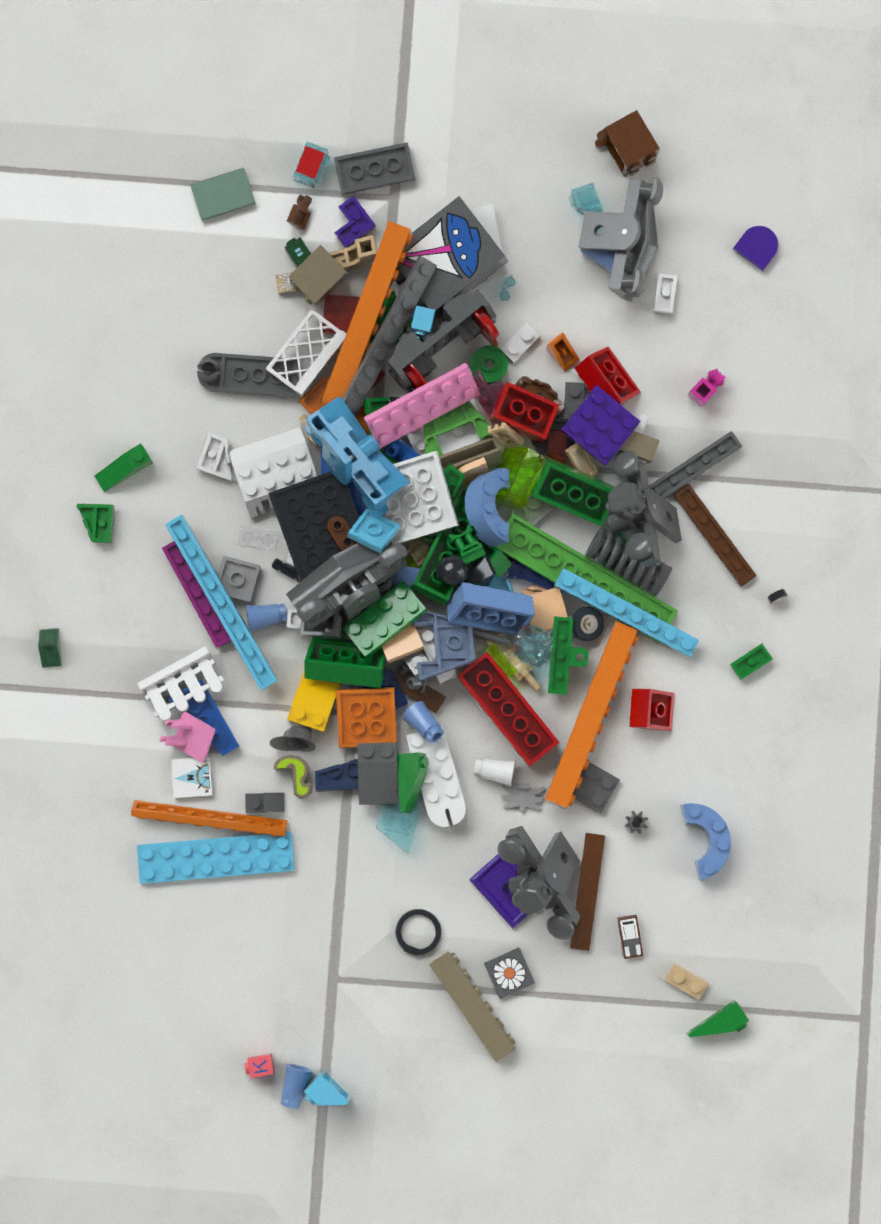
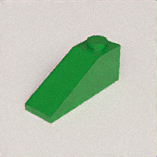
M140 443L94 476L102 490L106 492L151 465L153 461Z
M426 753L397 754L400 813H412L427 774L429 762Z
M733 1000L686 1032L689 1037L734 1032L735 1030L740 1032L747 1027L746 1023L749 1022V1019L737 1001Z

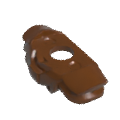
M522 376L515 383L516 386L534 394H541L544 398L559 404L555 418L560 417L564 410V403L557 398L558 394L553 391L549 384L538 379L532 380L527 376Z

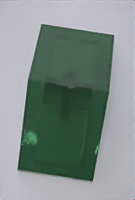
M59 628L39 630L38 649L42 668L62 666Z

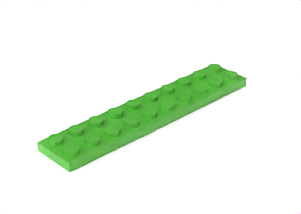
M512 514L507 522L509 523V542L495 547L505 555L553 583L556 582L564 568L668 624H671L678 612L675 608L515 514ZM637 630L638 633L642 634L643 636L647 637L648 639L652 640L653 642H655V643H657V644H660L659 641H657V640H655V639H653V638H651V637H649V636H647V635H645V634H643L642 632H640V631Z

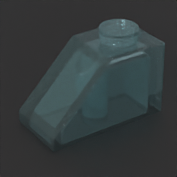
M593 182L571 190L569 201L578 213L585 216V211L604 212Z

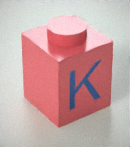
M272 1053L247 1058L248 1062L245 1063L246 1074H250V1078L275 1073Z

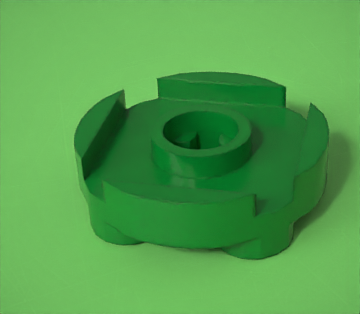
M492 345L479 348L471 357L470 368L472 375L478 381L485 384L499 382L505 376L508 369L506 355L499 347ZM492 360V364H494L495 366L491 367L490 369H486L484 362Z

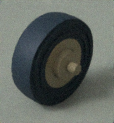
M588 606L581 607L571 616V618H574L572 633L576 638L583 641H592L601 635L604 629V619L597 609Z

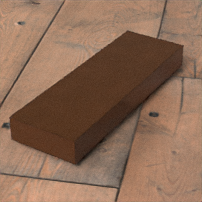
M397 667L388 684L417 702L423 701L428 709L437 713L446 696L428 685L425 687V692L419 693L418 689L410 690L407 685L410 675H401L398 670L399 667Z

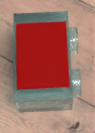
M307 141L293 174L294 181L315 189L316 184H320L322 181L323 173L321 172L323 167H327L330 160L328 149Z

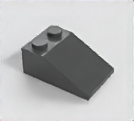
M396 742L358 743L359 805L398 804Z

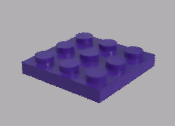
M596 385L560 431L603 466H606L641 421Z

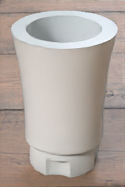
M477 758L474 776L511 787L516 760Z

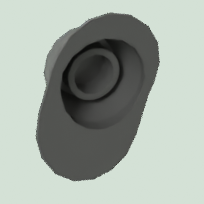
M293 726L287 729L283 736L270 740L271 747L282 751L310 752L316 748L312 742V729L309 727Z

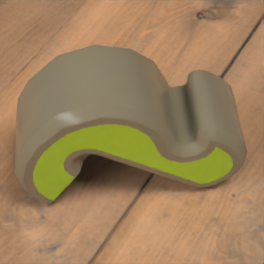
M294 755L279 758L274 763L273 769H293L294 795L300 799L309 797L312 792L311 783H304L309 775V767L306 761Z

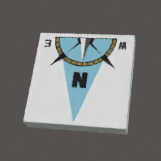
M206 757L204 763L195 758L171 760L174 798L213 795L210 757Z

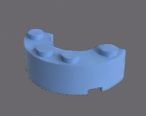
M498 468L477 476L469 484L466 491L465 510L468 522L478 532L476 534L477 537L491 547L509 542V523L503 521L495 506L497 492L509 487V469Z
M695 803L682 804L680 807L685 824L693 823L700 826L708 836L709 846L707 852L702 858L694 861L699 880H704L716 874L726 863L731 849L730 832L723 818L713 809Z

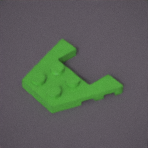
M468 401L423 425L425 454L437 451L439 456L443 455L436 439L437 436L472 422L479 439L482 440L491 436L488 433V426L491 425L473 407L472 403Z

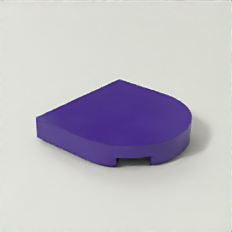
M754 226L742 235L733 247V250L763 272L778 250V239L771 229L765 226Z

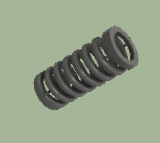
M601 526L587 548L585 556L595 560L596 552L604 544L597 563L601 564L613 549L605 567L610 569L621 555L614 570L615 574H619L630 560L626 553L628 541L622 543L620 536L613 538V532H606L607 529ZM630 560L623 575L625 580L629 578L640 563V560ZM664 562L648 567L649 570L641 585V589L645 590L658 573L656 580L652 582L654 584L653 587H649L647 590L654 597L660 592L672 571V567ZM640 563L632 580L634 585L638 583L648 569L642 563Z

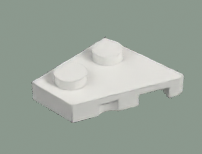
M208 433L196 469L231 481L232 475L227 439Z

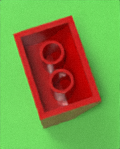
M609 346L587 356L574 368L590 392L597 385L620 405H624L641 393Z

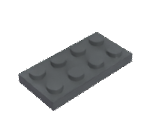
M408 142L334 157L342 195L415 181Z

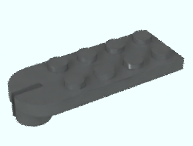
M210 353L204 356L197 365L198 370L215 371L213 374L197 371L200 384L212 392L295 398L296 393L266 370V367L274 357ZM286 361L287 371L297 370L298 361ZM284 362L275 363L272 369L277 373L285 372ZM297 373L288 374L289 382L296 386Z

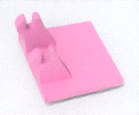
M185 711L182 713L181 719L166 720L165 726L171 725L170 729L178 730L176 735L169 737L161 736L160 742L165 741L164 745H172L204 763L216 729Z

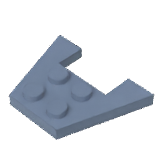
M431 611L425 612L413 622V627H433L436 661L417 662L418 683L475 661L472 627L448 623V616Z

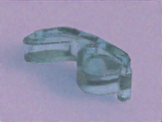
M512 275L505 279L499 294L501 301L510 300L507 288L516 284V280Z

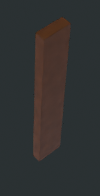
M690 484L673 495L676 501L739 586L742 587L757 576Z
M585 833L575 906L581 917L577 925L573 926L574 935L571 937V949L590 950L605 835Z

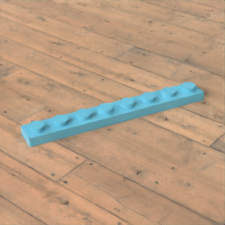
M564 568L554 584L560 590L689 658L699 642L698 639Z

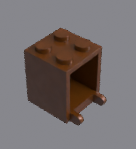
M637 110L597 133L598 139L595 141L596 147L606 146L624 177L635 175L640 171L639 168L643 166L649 167L656 162L655 160L660 149Z

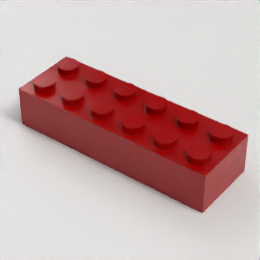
M488 652L457 675L461 684L528 767L560 743Z

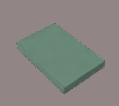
M244 167L190 184L202 221L256 204Z

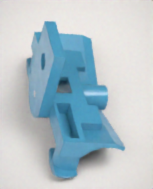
M341 396L306 418L305 430L318 446L322 445L323 459L334 476L344 485L352 481L363 494L362 501L375 517L384 515L389 509L386 506V502L398 490L410 484V481L379 451L380 447L372 435L368 436Z

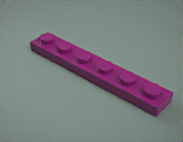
M175 541L162 547L216 649L231 642L230 636Z

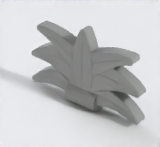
M519 783L517 787L501 785L507 792L511 793L510 795H501L503 799L511 802L504 805V808L519 806L522 813L526 806L535 810L542 809L536 803L543 801L545 797L535 795L543 792L546 787L531 788L530 784Z

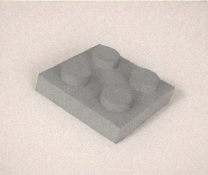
M223 555L218 577L231 598L251 603L261 565Z

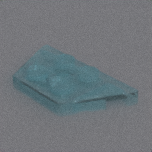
M397 787L398 804L380 806L376 828L406 853H410L422 801V793L420 790L412 813H400L399 787Z

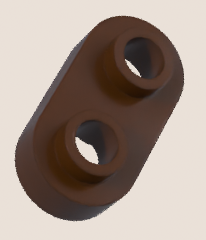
M335 516L329 520L327 529L340 551L357 543L347 537L350 527L344 518ZM334 523H340L341 528L335 529ZM345 539H349L351 541V544L349 546H346L343 543Z

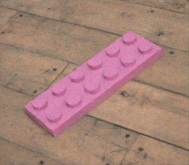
M464 363L365 416L364 419L372 436L377 441L379 447L382 448L479 396L480 392L468 365Z

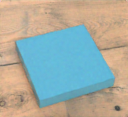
M366 508L348 532L347 537L381 554L399 531L400 525L383 516L375 517Z

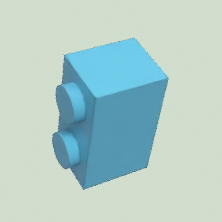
M416 306L411 332L413 331L420 341H424L423 339L433 330L435 310Z

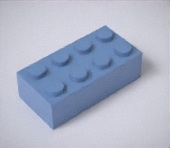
M462 582L446 603L448 623L516 636L519 630L524 626L526 627L535 616L533 596Z

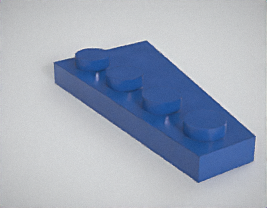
M202 679L198 681L201 686L205 685ZM188 687L182 690L184 696L190 693ZM207 690L204 692L206 695L204 702L198 703L194 698L187 701L189 708L186 712L216 729L211 744L224 756L240 746Z

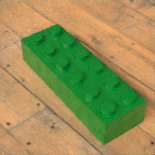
M461 485L452 502L459 526L437 533L410 588L412 591L442 606L446 605L456 585L447 584L441 578L437 581L435 576L436 567L444 557L449 555L460 557L459 549L455 543H450L448 535L464 533L469 524L465 510V496L468 487ZM471 526V528L473 529L472 536L475 539V541H477L478 537L476 534L478 532L475 530L474 526ZM463 538L462 541L465 546L469 545L466 539Z

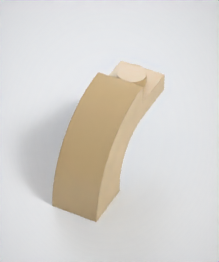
M374 235L356 239L354 245L329 252V254L344 269L349 268L352 270L374 261L377 254Z

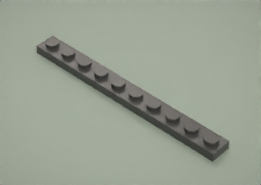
M422 256L417 258L342 398L355 417L437 267L436 264Z

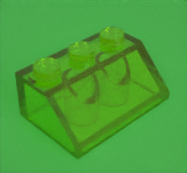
M505 447L502 454L503 463L499 464L496 469H509V487L498 491L495 501L512 509H523L527 504L529 494L535 485V480L545 458L529 447H512L508 449Z

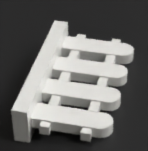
M206 646L137 683L144 694L148 693L145 695L147 701H152L156 709L153 712L156 718L160 717L163 721L170 720L172 717L170 710L175 707L180 712H186L189 708L187 701L194 698L198 703L204 702L206 699L204 692L210 688L216 694L222 692L223 686L221 682L224 679L222 676L218 677L212 666L215 665L213 659L209 661L212 656ZM200 672L203 673L207 684L203 686L199 684L195 676ZM184 681L190 690V693L185 696L178 685ZM167 690L174 701L168 705L162 696V693Z

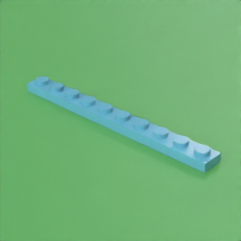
M180 515L166 523L168 531L260 690L277 682L276 675L184 516Z

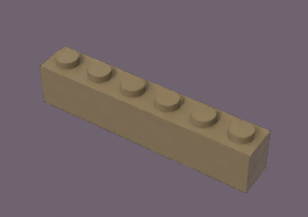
M447 951L429 965L493 1059L497 1062L515 1050L513 1044L516 1042L510 1033L507 1035L504 1033L502 1028L505 1026L499 1017L496 1019L491 1014L493 1008L488 1001H482L480 998L482 992L477 985H471L469 982L471 976L466 969H460L458 966L460 960L455 953L450 954Z

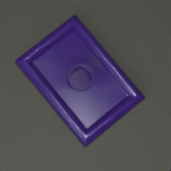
M497 854L469 880L513 929L529 914L522 913L518 907L513 905V895L508 887L509 879L517 876V864L507 863Z

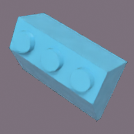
M324 1070L311 1081L304 1091L306 1093L305 1098L312 1105L316 1103L318 1106L347 1105L351 1098Z

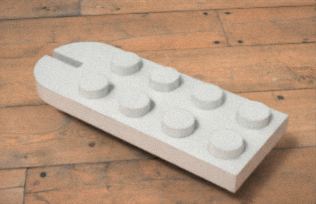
M418 732L405 735L410 753H426L429 765L421 787V793L430 821L437 827L450 829L445 810H449L454 828L464 819L466 805L445 732L436 743H429Z

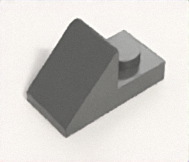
M284 793L245 794L246 813L285 812Z

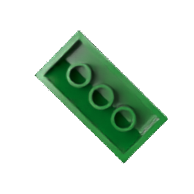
M314 637L311 639L304 660L305 679L381 688L386 666V657L382 647L366 659L354 642Z

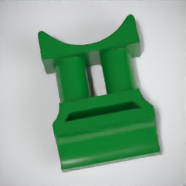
M468 524L464 533L448 535V540L451 544H456L459 549L460 558L465 561L466 565L485 556L482 544L475 541L472 536L473 529L470 524ZM465 538L469 545L465 546L462 539Z

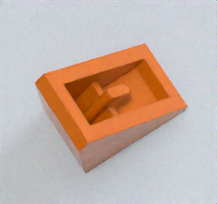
M563 332L547 344L546 350L564 371L579 361L577 354Z

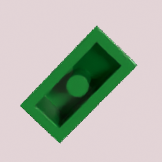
M479 539L477 542H481L496 571L495 576L500 578L512 563L498 548L491 547Z

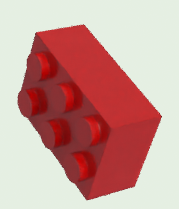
M506 382L501 387L489 421L500 426L502 422H505L517 433L541 443L547 438L559 404L510 382Z

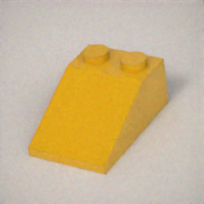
M304 672L287 720L325 733L336 700V690L340 688L341 683L305 679Z

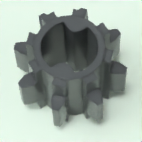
M631 811V817L625 816L629 820L625 827L630 826V833L637 830L641 834L642 827L648 828L644 824V821L648 820V818L642 817V811L638 815ZM634 817H638L641 820L638 828L633 827L631 823L634 821Z

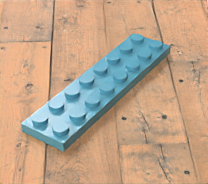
M286 832L285 836L278 837L271 834L137 845L140 884L295 871L292 832Z

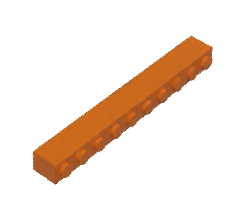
M388 221L321 402L328 404L340 396L343 398L364 359L365 353L372 344L370 342L372 335L376 336L379 328L377 321L379 317H383L386 307L383 306L385 300L390 299L393 291L390 288L392 281L396 282L400 272L397 270L398 265L403 263L406 257L404 249L406 244L410 245L413 234H411V229Z
M617 621L615 622L544 801L565 810L568 805L572 806L576 797L573 795L575 787L579 789L583 779L580 777L582 770L586 771L590 761L587 759L589 752L593 753L597 744L594 741L596 734L600 735L604 724L601 723L603 716L607 717L611 708L608 706L610 698L614 700L618 691L615 688L617 681L621 682L625 673L622 670L624 663L628 664L632 655L629 653L631 646L635 647L639 638L636 635L637 629Z

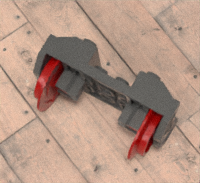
M479 290L470 294L458 295L455 298L450 297L444 302L442 318L444 322L438 327L439 330L436 333H429L423 339V343L413 331L410 334H403L398 339L400 342H398L392 358L388 360V364L391 367L388 373L408 393L412 388L416 390L427 384L424 378L437 368L436 363L431 357L456 337L460 336L467 344L481 334L492 346L498 347L496 338L499 336V332L494 325L497 316L489 302Z

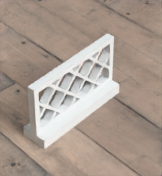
M311 309L266 367V370L302 398L341 349L346 333ZM312 315L319 320L320 327H308V321ZM324 329H332L336 332L332 339L324 340L323 338ZM320 330L322 340L310 341L309 331ZM301 332H307L308 342L297 343L296 336ZM322 343L323 351L320 354L312 355L311 344ZM309 345L310 355L299 356L298 346ZM289 347H296L297 357L285 358V350ZM311 358L312 365L309 369H301L299 359ZM297 360L299 370L287 371L286 361ZM277 362H284L285 372L277 373L272 367ZM299 373L300 380L296 386L289 382L288 374Z

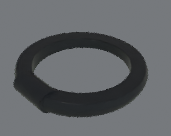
M410 910L403 914L397 922L395 930L397 942L404 952L414 956L427 954L436 948L441 939V925L435 915L427 910ZM414 915H423L429 918L435 927L433 942L423 949L406 944L402 938L401 930L404 922Z

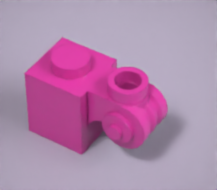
M717 368L709 371L707 379L703 377L688 393V396L701 408L716 393L717 390L715 388L724 384L726 377Z

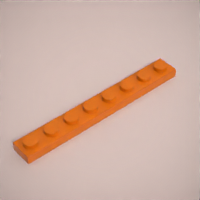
M138 800L134 801L131 809V816L139 819L149 818L156 819L157 821H172L178 824L187 823L194 824L195 826H210L216 829H232L238 832L264 833L276 837L285 836L288 820Z

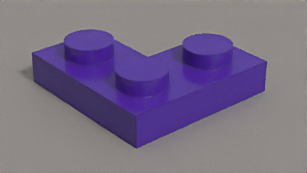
M354 196L338 206L339 210L348 220V223L334 232V234L345 248L354 244L356 239L362 238L376 228L375 223Z

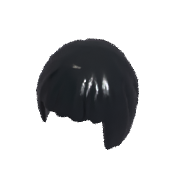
M449 555L442 558L436 567L435 576L437 581L441 578L447 584L461 585L467 579L465 561L457 555Z

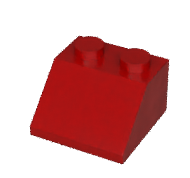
M632 689L629 727L672 731L674 693L654 689Z

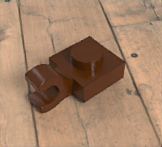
M299 195L297 204H293L286 222L299 230H305L311 212L307 210L312 202V198L308 195H305V197Z

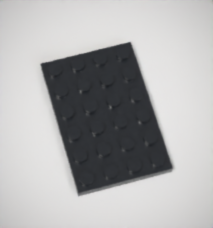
M330 471L268 493L299 581L301 582L330 557L341 552L327 529L329 520L332 517L340 516L345 519L351 529L359 519L348 485L342 484ZM338 522L334 523V528H341V524ZM345 539L343 543L346 546H349L351 544V541L349 539ZM356 581V582L353 583V584L356 586V585H359L360 583H359L358 581Z

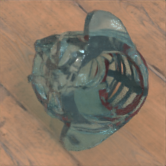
M535 625L523 626L519 630L515 641V655L522 662L541 668L547 662L549 650L553 645L551 641L553 634Z

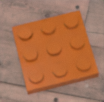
M395 687L336 690L339 748L358 747V743H397Z

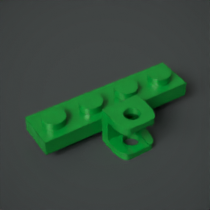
M554 616L548 693L567 695L569 667H584L587 665L588 650L581 647H571L574 618ZM577 654L583 655L582 661L577 660Z

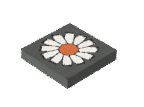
M519 947L484 963L499 999L535 984Z

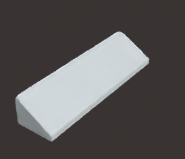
M493 204L471 209L474 216L502 251ZM505 265L485 281L504 280L507 277Z

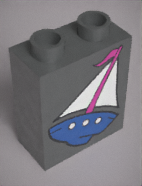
M458 196L411 233L413 238L410 245L406 244L404 249L406 257L404 262L398 265L397 270L400 272L396 283L400 286L406 281L419 256L436 264L437 267L416 306L434 309L435 316L438 317L443 313L446 300L450 297L455 298L458 295L468 294L509 261L461 197Z

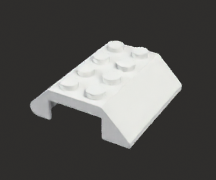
M301 427L228 451L251 519L258 517L256 506L259 507L261 515L265 514V508L262 505L263 501L269 500L270 508L274 511L268 493L317 476Z

